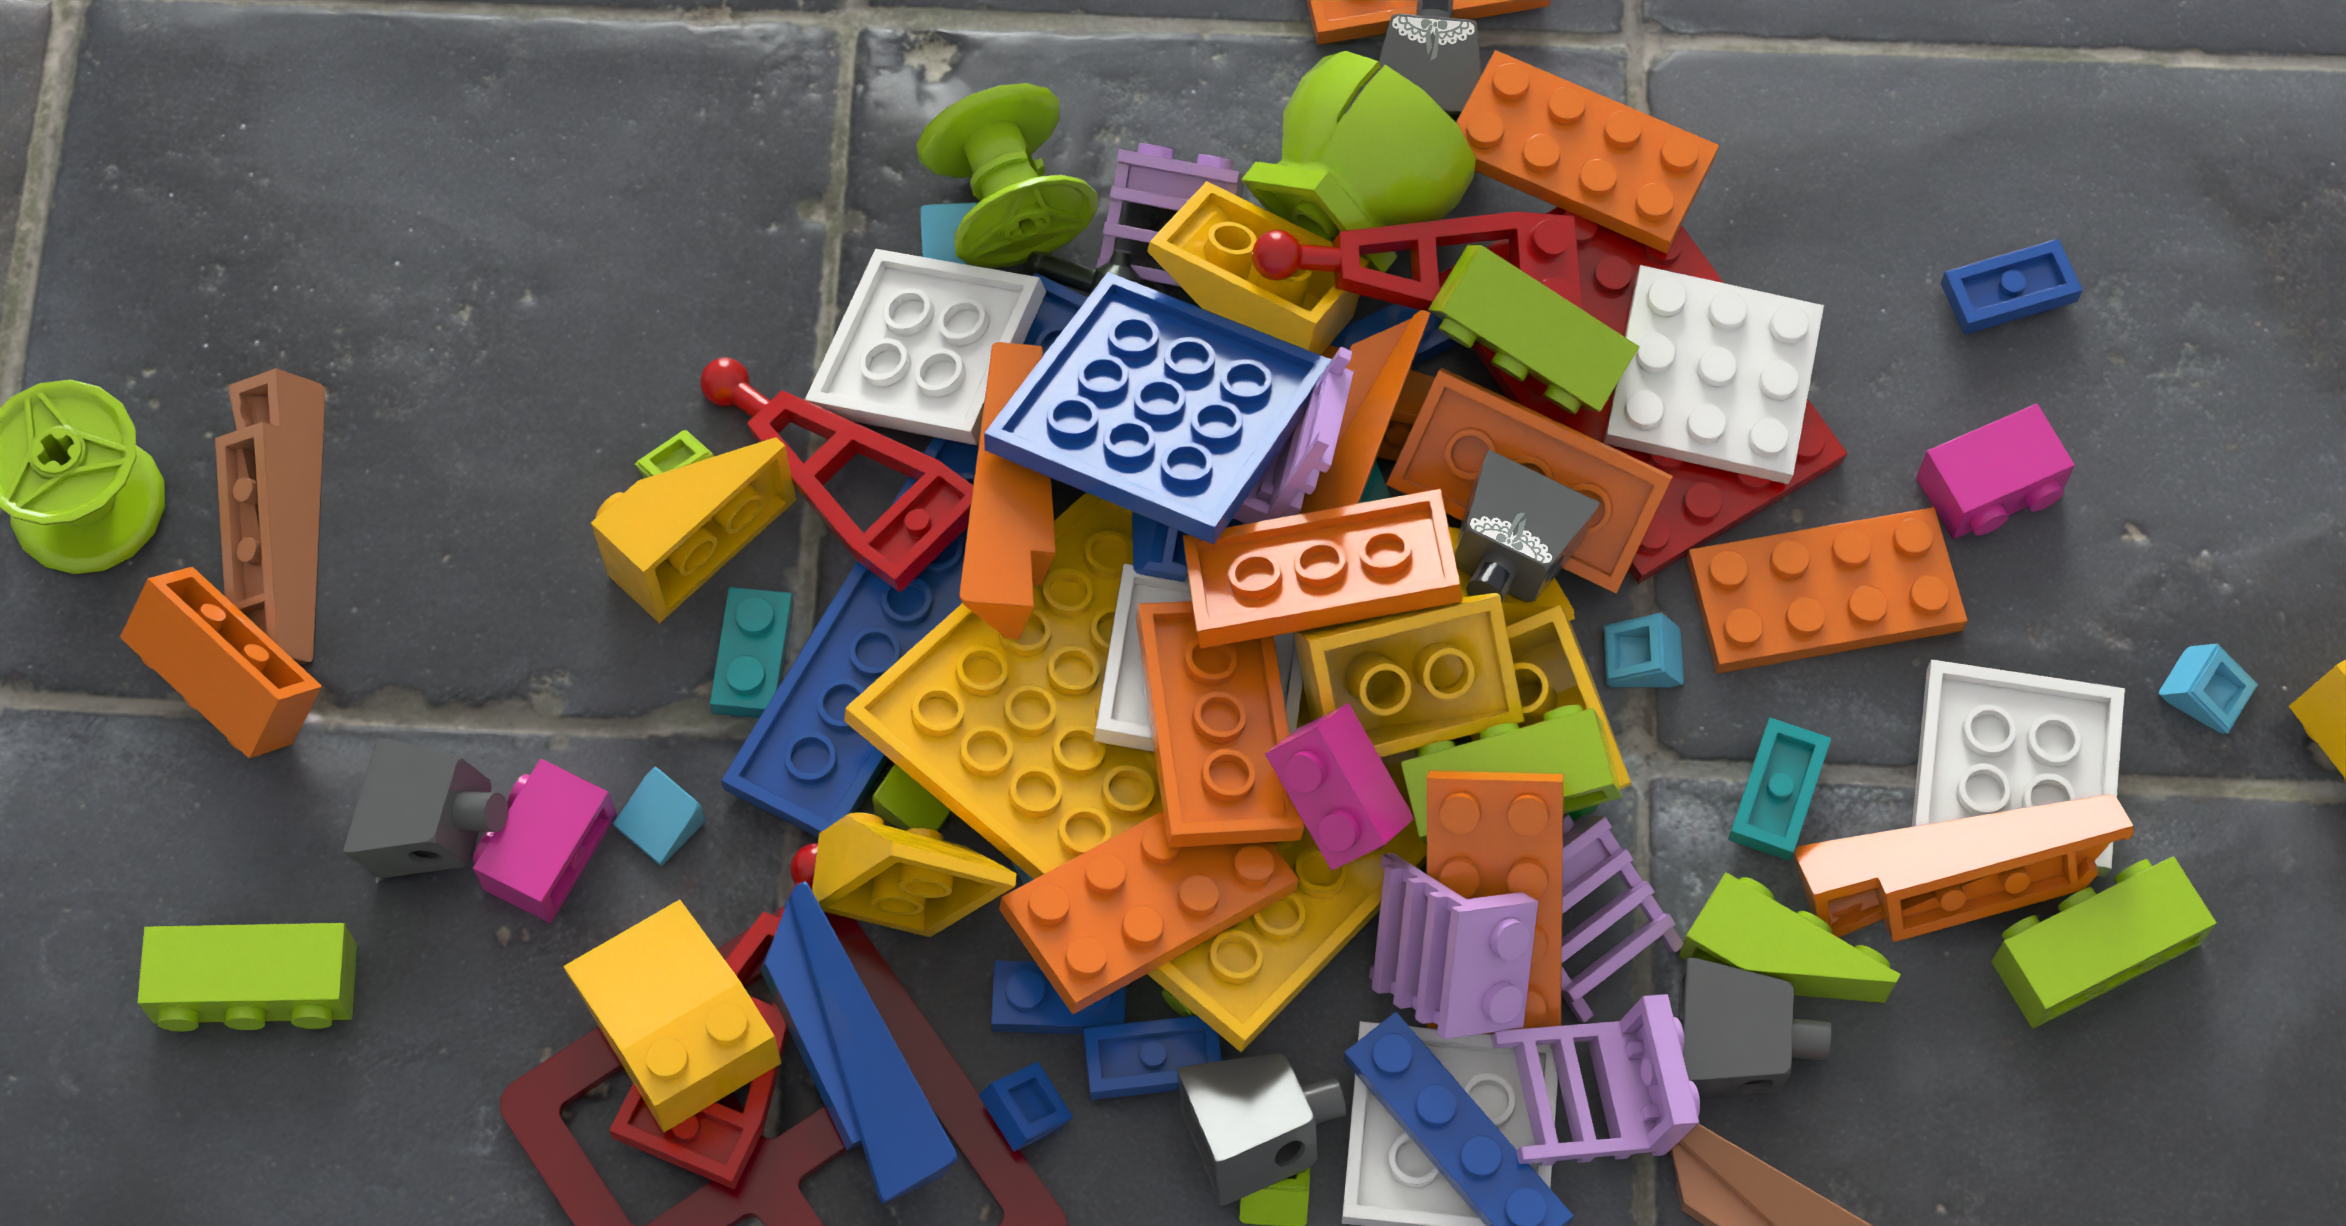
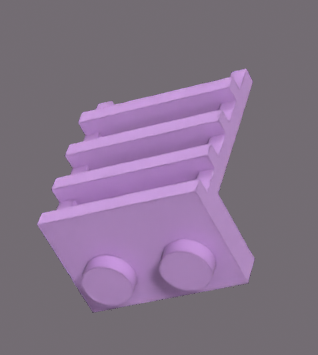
M1139 143L1137 152L1119 149L1114 184L1110 192L1109 211L1103 229L1102 248L1096 268L1109 262L1116 247L1117 237L1149 243L1158 233L1157 231L1120 225L1124 201L1179 211L1206 181L1242 198L1245 184L1241 179L1244 175L1239 171L1232 170L1234 161L1226 158L1198 154L1197 163L1173 159L1174 149L1146 143ZM1131 264V267L1142 280L1181 287L1166 271Z
M1343 347L1339 348L1315 384L1305 415L1233 517L1234 519L1248 524L1290 515L1293 516L1299 513L1304 494L1311 495L1317 485L1319 472L1326 473L1332 464L1354 371L1346 368L1350 362L1352 351Z
M1566 813L1563 820V913L1616 873L1619 874L1627 889L1562 938V963L1639 905L1648 918L1645 924L1573 979H1570L1562 967V997L1578 1021L1585 1023L1594 1014L1582 996L1659 937L1670 953H1676L1680 950L1683 942L1673 928L1676 924L1670 914L1663 913L1652 896L1655 891L1648 881H1642L1631 864V861L1634 859L1627 849L1620 847L1609 829L1612 826L1606 816L1582 815L1573 821L1569 814Z
M1382 854L1380 867L1384 869L1375 962L1374 965H1370L1369 978L1373 980L1372 990L1378 994L1392 993L1394 995L1393 1004L1400 1009L1410 1007L1415 1009V1019L1420 1023L1434 1022L1437 1024V1034L1443 1039L1523 1028L1538 901L1524 892L1465 899L1396 854Z
M1668 994L1643 996L1620 1021L1503 1030L1494 1032L1491 1035L1493 1049L1509 1047L1514 1049L1535 1142L1533 1146H1522L1516 1151L1519 1164L1539 1162L1541 1167L1551 1166L1560 1160L1577 1159L1578 1163L1591 1162L1595 1157L1614 1156L1615 1160L1628 1159L1632 1154L1652 1152V1156L1665 1155L1699 1123L1700 1097L1696 1085L1688 1079L1682 1054L1685 1043L1684 1031L1679 1019L1673 1017ZM1588 1041L1610 1139L1596 1140L1574 1042ZM1551 1044L1573 1142H1558L1536 1045Z

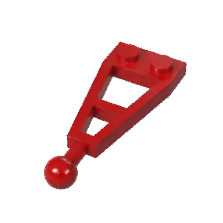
M1515 211L1340 231L1332 242L1333 247L1303 245L1289 232L1271 230L1262 234L1256 240L1252 249V262L1255 269L1260 275L1269 280H1285L1293 276L1297 270L1334 272L1336 289L1430 312L1428 309L1442 288L1439 287L1436 247L1509 239L1510 262L1513 266L1582 309L1574 216ZM1410 250L1412 280L1361 267L1360 255Z
M727 357L717 358L708 363L702 371L700 386L706 399L721 407L736 405L751 416L752 419L747 422V425L757 443L777 437L785 445L794 487L852 556L901 593L968 527L973 485L939 460L783 390L772 400H769L750 386V378L746 368L735 359ZM790 422L828 439L805 463L798 458L779 435ZM857 453L917 480L864 533L823 487Z
M818 843L808 844L799 849L794 855L790 865V874L794 882L793 888L797 884L807 882L812 890ZM784 906L778 917L763 911L725 960L740 982L768 945L772 943L784 911ZM750 996L775 1036L782 1062L789 1029L775 1000L773 1005ZM781 1064L752 1080L743 1113L715 1102L666 1132L662 1131L633 1083L609 1129L612 1139L735 1189L764 1130Z

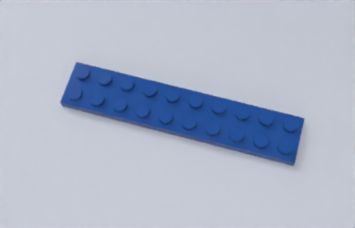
M1035 273L1033 276L1040 277L1046 293L1023 344L1042 346L1044 356L1088 297ZM933 437L923 454L939 460L970 484L974 485L979 444L972 445ZM908 477L907 481L905 482L904 486L900 490L892 505L906 491H908L917 482V480ZM1051 478V486H1052V487L1054 486L1055 482L1057 481V480H1055V479H1053V478ZM968 527L901 593L857 561L723 776L721 782L725 791L819 838V833L845 815L857 813L889 758L844 721L845 708L962 604L959 592Z

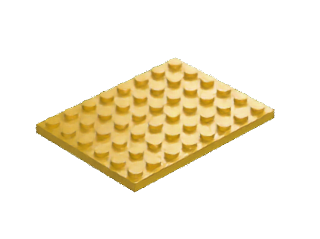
M1087 492L1054 520L1056 553L1042 585H1033L1034 608L1020 639L1005 638L962 603L845 708L844 721L1033 879L1042 876L1163 811L1155 752L1094 741L1123 565H1133V535L1131 510ZM1303 683L1296 729L1311 722ZM1419 748L1380 757L1413 816L1401 762L1416 758V751ZM1415 819L1384 846L1332 871L1304 823L1305 828L1301 840L1272 842L1299 879L1294 893L1147 974L1237 1050L1242 1052L1380 911L1384 869L1380 867L1382 854L1394 853L1419 870L1427 862V845L1419 838Z

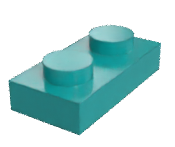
M729 587L710 699L712 714L752 718L761 717L782 683L794 607L792 593Z
M1769 717L1728 840L1790 861L1831 738Z

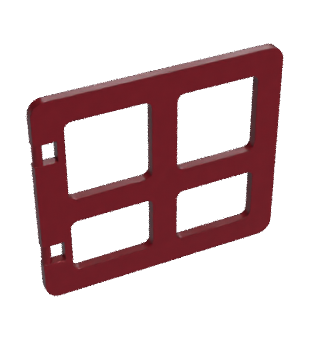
M783 906L771 913V915L778 917ZM824 912L936 1117L1004 1213L1003 1220L998 1226H1068L1066 1215L1020 1150L1015 1152L1012 1150L978 1096L979 1093L858 922L853 918ZM750 928L717 949L724 960L727 959ZM771 943L741 981L745 989L763 978L760 970ZM599 1026L509 1084L502 1093L500 1111L507 1125L574 1226H636L629 1221L562 1120V1112L566 1106L624 1069ZM733 1092L716 1102L740 1113L744 1112L743 1107ZM823 1106L776 1138L770 1139L761 1135L735 1189L712 1180L644 1226H735L744 1219L751 1217L759 1219L764 1226H824L800 1192V1186L808 1176L847 1151L826 1106Z

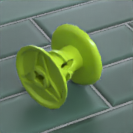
M1028 83L999 85L970 94L945 108L927 124L916 144L918 160L932 173L956 179L972 177L970 179V187L973 195L980 202L964 215L954 233L955 254L967 265L989 269L1009 267L1025 263L1032 251L1051 253L1071 242L1085 230L1098 211V194L1084 180L1065 175L1043 176L1045 168L1042 158L1034 161L1032 154L1050 139L1060 121L1059 99L1046 87Z
M70 379L39 383L10 397L0 407V508L10 514L11 528L23 551L44 567L70 574L105 571L133 557L156 532L165 510V484L152 456L136 445V429L123 403L99 386Z

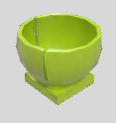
M1343 51L1323 57L1299 82L1283 113L1281 161L1277 164L1255 162L1241 180L1267 211L1333 242L1340 231L1441 220L1459 204L1472 182L1476 156L1458 124L1423 89L1387 65H1384L1366 84L1347 113L1344 114L1360 88L1381 66L1377 60ZM1394 251L1360 255L1370 261L1368 269L1384 273L1398 257Z

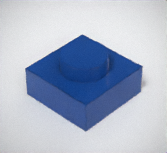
M1038 1061L992 1082L978 1095L1014 1152L1060 1130L1074 1118Z

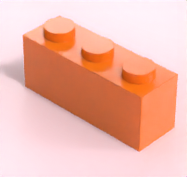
M194 567L147 578L120 635V638L141 657L145 665L155 670L183 696L189 706L198 710L227 737L228 742L233 747L242 751L249 759L292 745L322 688L321 684Z

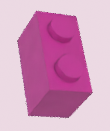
M2036 403L1927 450L1916 479L1932 506L1935 507L1936 513L1953 540L1971 531H1974L1977 536L1987 534L2003 525L2008 520L2010 514L2029 507L2032 512L2052 505L2063 496V489L2075 464L2041 408Z
M1349 703L1296 729L1265 753L1331 871L1384 846L1415 819Z
M540 758L530 775L523 774L514 784L507 801L509 810L503 829L499 832H486L480 839L473 856V862L475 863L473 870L484 891L551 924L617 816L608 791Z

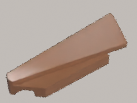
M275 368L229 385V395L237 431L215 438L224 594L230 602L298 664H305L313 660L325 389L320 383Z
M1699 1123L1670 1150L1677 1177L1676 1190L1681 1210L1704 1226H1872Z

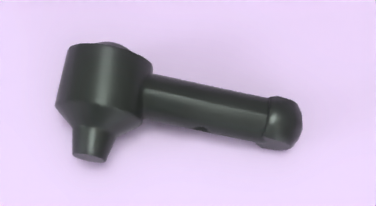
M1114 249L1109 262L1096 269L1053 257L1049 253L1032 251L1025 261V268L1029 276L1037 273L1056 283L1090 294L1107 272L1138 284L1140 283V276L1131 267V252L1121 249Z

